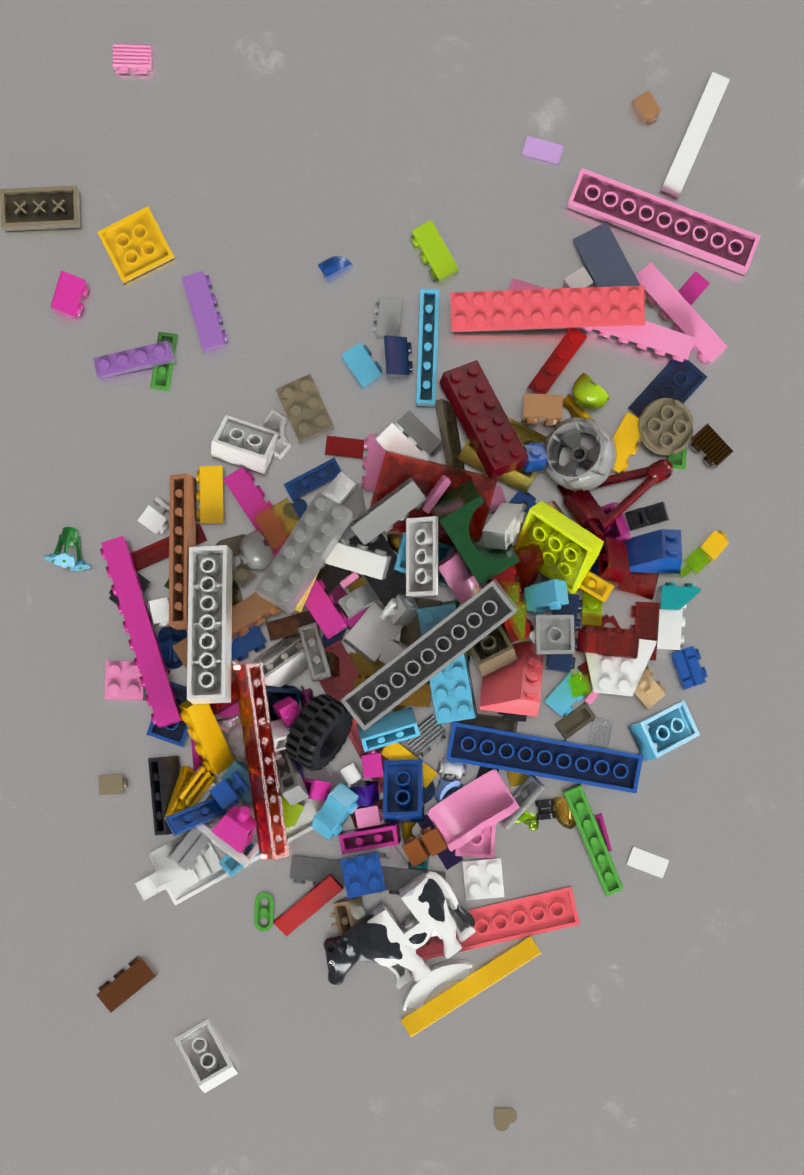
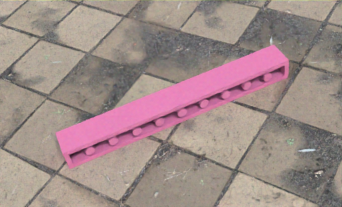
M512 278L509 290L546 289ZM645 321V326L581 328L588 332H592L593 329L600 331L599 335L610 338L611 335L618 337L617 341L628 344L629 341L636 343L635 347L647 350V347L655 349L654 353L665 356V353L673 355L672 359L683 362L684 359H689L695 341L693 336Z

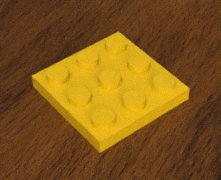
M148 206L97 232L123 284L174 258Z

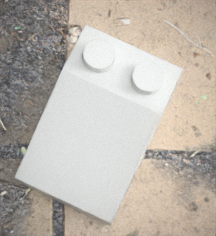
M208 1019L174 1038L198 1086L204 1093L238 1074Z

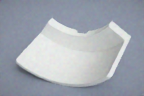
M448 960L431 966L429 974L418 982L414 981L409 987L403 1001V1010L406 1011L407 1007L418 1009L423 1006L429 993L440 984L451 980H463L468 977L469 969L472 968V962L469 960Z

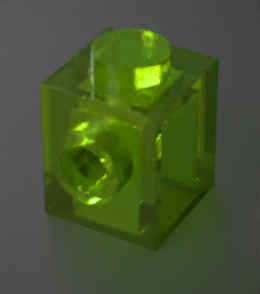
M582 672L571 674V679H567L572 698L592 693L587 674L583 675Z

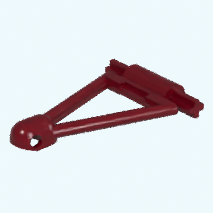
M661 459L648 467L610 475L598 487L646 477V479L607 515L589 490L573 492L560 485L557 486V489L564 498L563 503L577 523L601 539L604 537V534L597 526V523L605 530L650 487L668 479L673 473V465L669 460Z

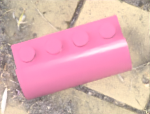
M455 547L449 549L447 556L439 560L438 569L461 605L484 588L482 584L479 585Z

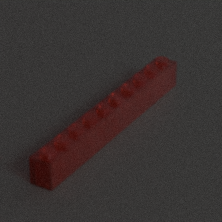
M262 662L236 665L233 668L254 817L257 822L256 831L260 859L282 858L289 856L263 665Z

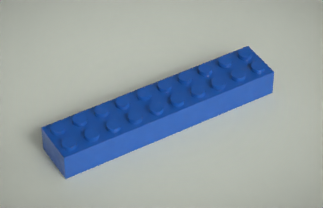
M454 721L451 722L445 759L637 794L643 755L641 753Z

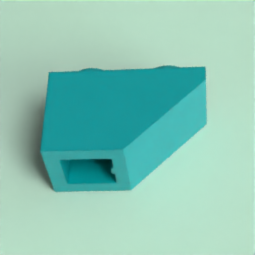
M665 582V586H660L659 609L680 610L701 591V588L696 587V584L684 583V587L677 586L675 582Z

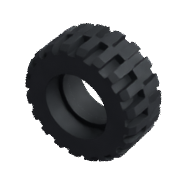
M321 694L315 696L312 701H309L302 708L289 729L290 732L285 743L287 755L310 771L323 769L335 758L342 745L345 744L346 738L351 731L353 716L341 702L330 695Z

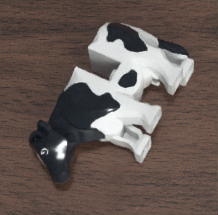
M431 871L422 873L398 889L401 899L414 915L404 919L402 925L399 924L382 901L373 911L360 918L343 934L339 935L336 933L332 937L325 939L323 947L328 966V981L333 985L342 984L349 970L358 960L387 966L396 975L395 984L398 989L413 978L418 982L429 974L431 970L424 963L423 958L416 953V950L423 946L430 937L438 936L443 940L444 955L447 959L462 949L460 942L462 943L476 932L474 929L475 920L472 914L458 904L455 894L442 876Z

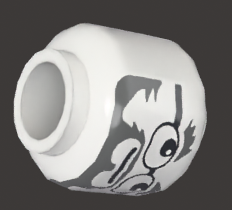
M445 757L439 760L437 767L440 777L448 781H460L462 776L465 777L467 765H464V763L448 761Z

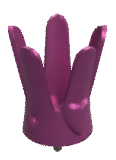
M301 685L303 691L300 694L301 707L304 708L309 701L313 700L314 696L311 688L304 690Z

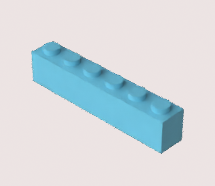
M420 289L416 406L435 407L439 289Z

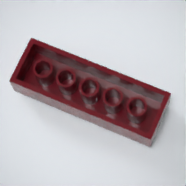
M478 360L443 372L439 383L489 479L491 480L524 467L528 455Z

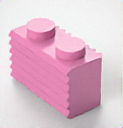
M113 44L112 65L118 73H128L130 70L136 71L138 74H147L148 71H152V45Z

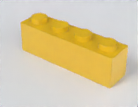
M187 700L178 706L181 711L180 717L188 726L187 732L189 736L194 739L195 749L204 761L202 762L203 767L206 771L218 775L230 767L235 760L209 703L192 704Z

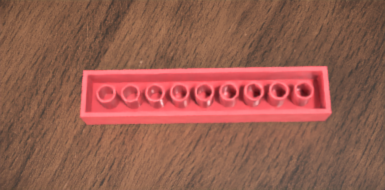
M644 285L450 292L452 332L645 326Z

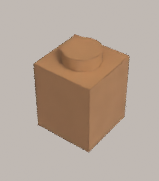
M649 90L633 99L631 103L642 123L646 121L651 123L659 117L658 114L661 109Z

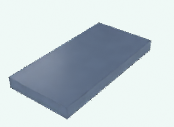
M607 222L573 239L597 287L640 286Z

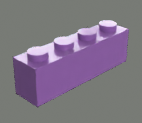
M204 271L181 277L204 353L226 347L225 341H228L225 329L221 330L219 324L223 321L220 311L216 312L214 307L217 304L215 294H211L209 287L212 286L209 275L205 276Z
M168 341L93 358L97 377L101 379L176 362L172 343Z

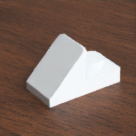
M394 845L391 846L390 858H386V854L379 853L381 866L408 869L409 864Z

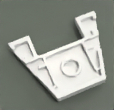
M581 633L593 692L632 697L657 641L639 639L637 658L631 659L598 655L599 634Z

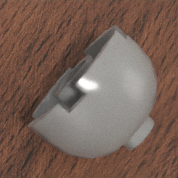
M257 530L247 534L241 540L238 557L243 565L247 564L252 569L260 570L271 565L274 555L269 545L266 546L263 542L265 540L264 536Z

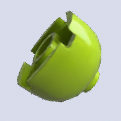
M582 373L573 385V395L576 398L574 402L581 409L586 407L589 410H597L610 400V396L598 383L596 384L591 381L592 378L585 373Z

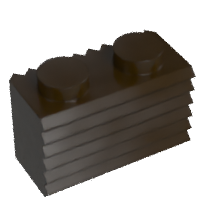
M708 423L691 438L690 447L696 453L700 452L704 456L703 461L710 468L712 466L716 468L734 452Z

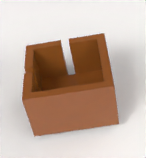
M429 825L420 830L421 835L417 837L411 835L403 840L405 844L402 845V848L413 867L426 861L429 856L433 857L447 849L436 827L432 828Z

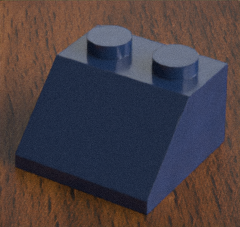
M384 336L387 379L410 378V373L413 372V362L408 359V354L412 353L411 342H407V337Z

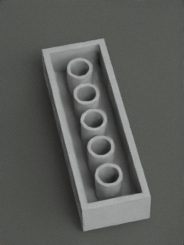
M317 492L255 588L258 596L292 614L352 521L353 514L351 510Z

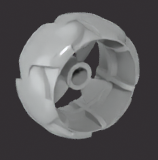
M581 417L566 419L558 423L554 427V432L550 433L545 439L543 446L548 458L545 464L546 471L557 484L565 489L572 491L594 489L606 481L611 468L615 467L617 458L615 441L610 432L593 419ZM580 433L595 436L600 446L587 450L584 446H581ZM567 444L573 449L571 452L573 460L562 467L559 464V456L562 448L566 447ZM577 464L588 471L581 475H576Z

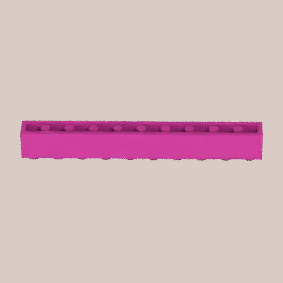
M241 467L223 480L255 529L264 536V543L266 546L269 545L275 558L291 533L288 532L286 534L283 529L286 525L280 516L276 518L273 514V511H275L270 501L265 502L262 496L265 493L259 485L255 486L252 482L255 478L250 470L245 471ZM315 579L305 605L327 639H330L347 628L345 623L347 618L342 610L338 612L334 607L337 603L332 595L327 596L324 590L327 588L323 581Z
M124 536L102 542L103 548H100L103 560H107L106 572L109 578L112 577L114 584L111 585L114 596H118L120 602L117 603L118 611L124 615L123 627L126 633L129 632L131 639L128 640L131 651H135L136 654L134 663L137 670L140 669L142 674L139 678L142 687H146L148 695H145L147 704L152 706L153 709L151 714L154 725L157 724L160 728L183 721L180 717V710L127 539Z

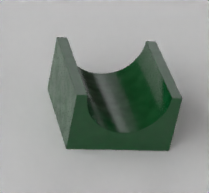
M472 479L440 497L434 509L447 534L475 579L481 585L513 566L520 559L511 543L506 550L484 548L483 539H479L469 532V523L474 511L484 503Z

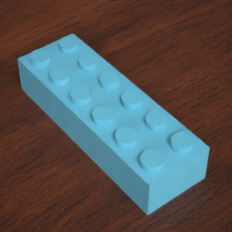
M458 602L417 609L421 635L423 636L459 607ZM466 651L430 679L437 724L473 719L478 716Z

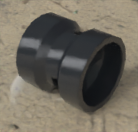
M554 799L535 801V805L538 808L537 820L556 818V812L553 811Z

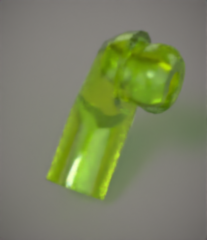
M524 812L513 824L525 823L531 831L539 828L537 818L528 812Z

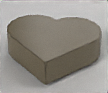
M495 1108V1127L499 1131H505L509 1128V1124L516 1121L517 1114L512 1108Z

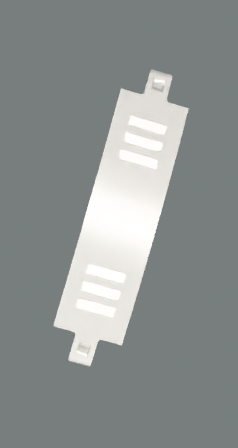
M355 763L336 773H333L328 765L317 771H310L307 768L302 769L305 778L330 782V792L340 783L349 788L363 780ZM279 785L272 787V789L281 793ZM269 789L263 790L257 799L250 804L242 802V805L245 807L250 806L258 812L257 816L262 820L266 817L262 815L263 812L259 809ZM308 798L300 801L305 807L295 827H284L279 824L280 820L274 817L272 820L268 819L274 824L272 826L274 833L262 846L260 852L252 859L251 863L313 829L311 827L313 818L322 808L325 801ZM215 819L213 820L214 823L209 824V827L212 829L217 825ZM256 825L254 832L258 833L254 834L252 839H258L263 835L262 828ZM182 835L147 854L155 868V873L135 883V886L144 901L163 890H167L173 903L177 905L229 876L218 864L227 853L209 841V849L204 855L201 853L196 858L198 863L192 870L188 868L187 871H184L167 857L183 837Z

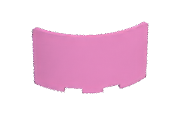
M493 769L429 809L427 814L449 850L453 851L480 834L481 830L488 826L491 827L510 816L520 807L497 770Z

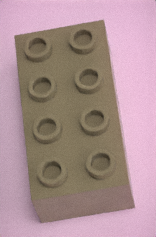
M77 185L0 189L1 227L4 231L81 228L80 195Z

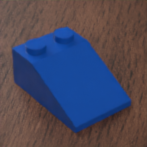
M660 529L632 537V539L625 541L630 572L680 574L682 564L681 530Z
M422 759L384 760L383 818L386 823L424 822Z

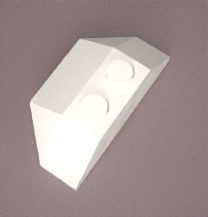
M300 634L282 639L256 657L249 671V676L261 685L282 687L309 668Z

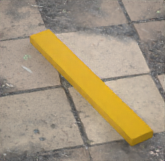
M530 936L401 1019V1022L410 1037H413L542 953Z

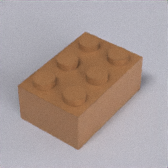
M524 393L521 403V423H525L526 427H536L537 424H544V427L554 428L562 420L563 395Z

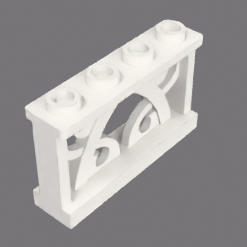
M212 783L210 785L209 789L206 791V793L203 795V797L197 804L210 799V797H212V794L209 791L216 786L215 783ZM238 799L240 803L237 806L240 808L244 805H242L243 801ZM249 806L248 808L251 811L249 816L256 820L257 826L262 828L263 835L258 839H252L251 843L256 845L245 856V849L239 853L211 832L212 828L209 827V824L214 823L213 820L195 827L208 837L213 844L245 868H247L255 855L274 833V828L272 827L274 824L266 818L262 820L257 816L258 812ZM229 807L226 808V811L228 813L231 810ZM219 817L215 819L217 823L220 821Z

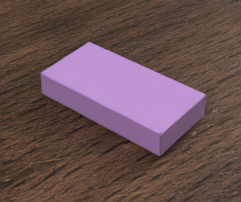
M527 136L522 155L559 165L564 146Z

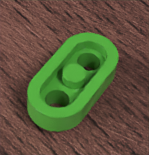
M262 892L255 898L254 925L259 931H268L274 922V898L271 894ZM263 898L268 900L267 905L261 904ZM261 918H266L268 923L266 925L261 924Z

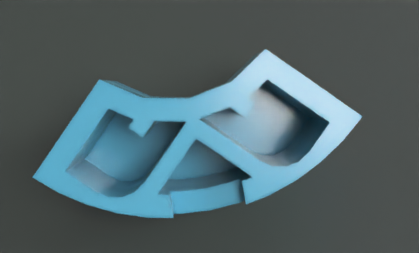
M340 783L329 793L324 805L314 816L311 827L328 840L334 835L337 837L343 830L342 825L357 809L358 805L356 802L359 796Z

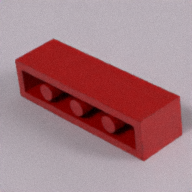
M570 328L526 390L531 394H547L583 345L587 336L576 328Z

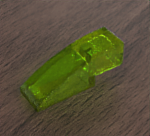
M502 581V588L519 609L518 612L508 619L518 640L525 642L527 603L519 601L520 583L518 581Z

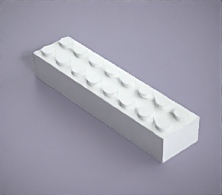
M227 545L189 547L187 700L192 704L231 702L233 551Z

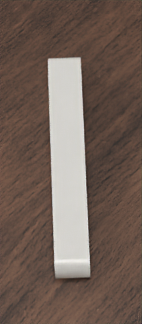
M712 72L662 186V192L676 198L679 197L729 83V78Z

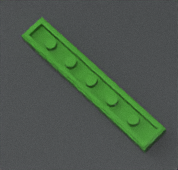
M577 784L564 790L563 794L605 896L607 897L623 890L624 888L582 785Z

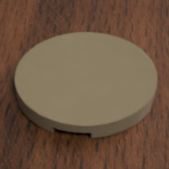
M671 398L656 399L646 405L640 414L638 421L639 435L644 445L652 452L664 456L677 454L683 451L691 442L694 420L689 409L682 402Z

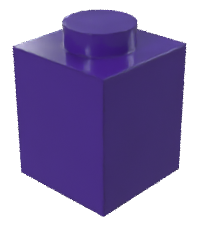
M359 781L350 787V790L359 796L356 802L358 806H370L379 801L378 781Z

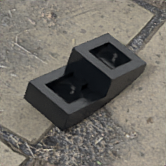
M664 502L625 512L630 531L669 520Z

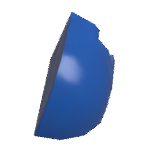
M333 256L319 263L318 267L328 281L353 264L342 256Z

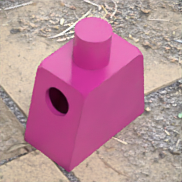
M234 806L211 832L241 853L251 843L257 822L249 816L251 811L248 807L242 806L239 808Z

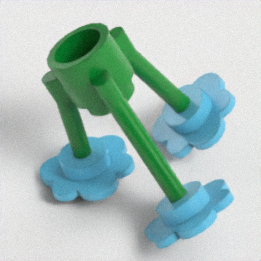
M64 527L62 534L59 535L54 554L44 555V560L55 565H61L63 568L70 566V571H83L91 568L89 563L86 564L81 559L80 536H77L78 530L73 527ZM62 542H63V545H65V546H64V552H62V553H60V555H58L59 550H60L61 545H62ZM74 543L76 545L77 562L74 561L73 556L68 554L69 546H73Z

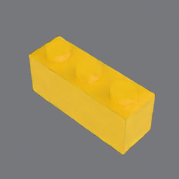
M629 412L626 413L613 436L617 458L615 467L611 468L610 471L616 474L620 473V471L625 472L630 463L627 461L629 455L634 456L639 447L636 444L640 438L638 430L639 418Z
M200 466V471H196V482H200V490L196 491L197 501H200V509H197V521L200 520L201 525H225L223 466Z

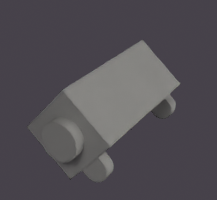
M410 410L397 422L404 429L403 433L407 437H412L417 442L416 446L421 451L424 450L429 456L431 454L435 456L442 449L440 447L442 441Z

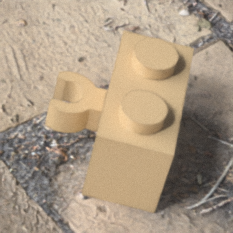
M646 666L634 692V695L645 709H649L666 695L663 692L666 689L660 681L655 682L651 677L654 674L648 666Z
M361 896L349 899L345 897L332 903L334 913H331L329 917L336 918L337 922L331 926L333 928L338 927L339 934H343L365 915Z

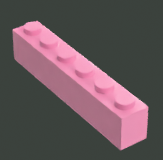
M652 262L636 275L640 286L644 285L647 302L651 306L655 305L660 310L658 312L665 321L668 319L671 322V328L674 331L695 337L692 348L698 352L697 356L703 363L707 362L710 364L728 348Z

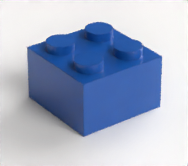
M378 851L340 859L348 899L386 891Z

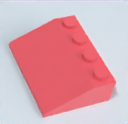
M533 642L515 643L512 646L518 660L482 677L479 710L537 717L541 698L544 654L535 655V644Z

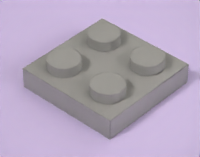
M574 615L534 616L535 655L575 654Z

